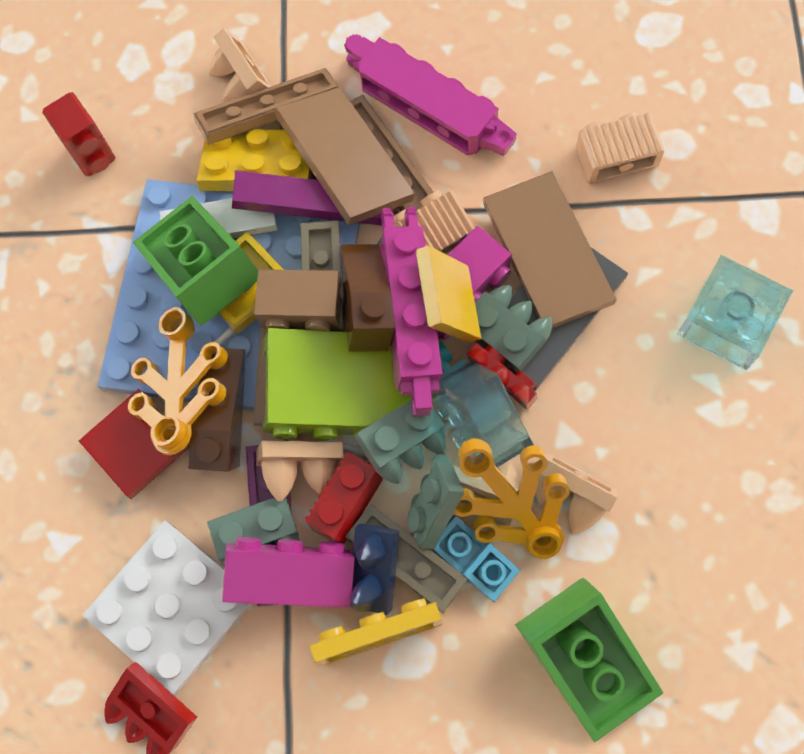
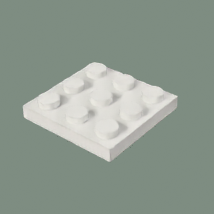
M164 520L82 616L134 663L137 662L168 691L177 696L251 607L252 603L222 602L224 569L171 523Z

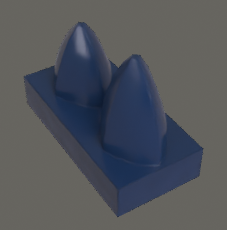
M362 523L355 527L353 556L355 559L350 601L351 608H354L356 611L384 612V615L392 611L400 530Z

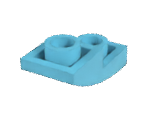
M456 515L452 516L435 549H431L440 558L468 578V582L492 602L496 601L520 572V569L491 543L479 542L475 538L474 531Z

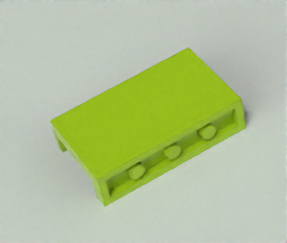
M268 328L263 340V356H266V416L263 423V432L273 433V437L276 439H294L298 437V434H313L314 439L322 441L335 440L338 438V435H350L356 441L354 436L358 432L411 400L410 394L402 395L401 391H396L391 346H389L388 351L348 352L347 332Z

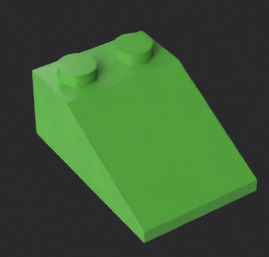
M193 195L133 242L200 326L217 316L222 309L242 293L247 292L257 282L258 270L240 245Z
M584 577L515 624L594 742L664 693L601 592Z

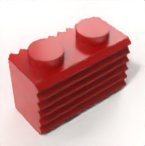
M74 92L65 94L43 108L42 114L85 176H91L94 173L105 170L115 160L116 157L101 131Z
M350 452L344 453L345 459L340 460L341 466L335 467L336 473L331 474L332 480L327 481L328 487L322 488L323 494L318 495L319 501L314 502L315 508L309 509L310 515L305 516L306 523L311 530L331 542L343 544L347 540L345 536L361 517L383 481L371 464Z

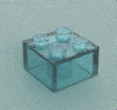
M720 255L677 335L748 370L761 355L794 290Z
M471 361L440 379L439 392H436L438 396L433 399V402L441 416L445 420L449 418L456 430L451 432V436L459 449L469 439L476 438L485 441L492 449L494 465L499 467L521 454L524 448L534 445L497 373ZM472 453L470 456H478L481 453Z

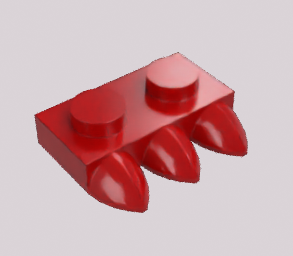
M475 343L466 353L468 360L527 411L538 399L537 393L533 391L536 384L522 371L518 370L513 374L503 365L506 361L505 357L491 345L484 349L478 343Z
M137 662L125 669L108 696L104 709L107 724L117 723L128 716L125 726V736L128 743L138 742L149 735L146 754H170L179 746L198 718Z

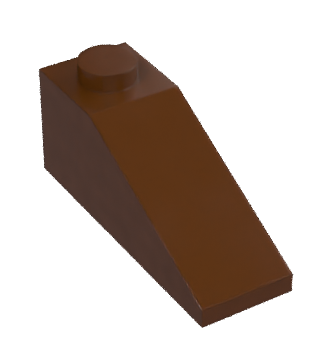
M341 244L340 257L348 352L388 351L395 330L391 289L379 244Z
M224 348L228 354L226 363L219 369H209L199 381L198 387L205 379L215 378L225 386L226 396L220 404L215 406L208 405L191 425L192 434L189 445L188 469L229 472L240 467L246 349ZM217 352L211 356L210 360L216 356ZM215 388L209 392V396L214 393Z

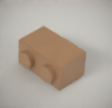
M258 269L254 315L261 328H265V330H268V328L315 331L340 330L343 285L339 272L328 270Z

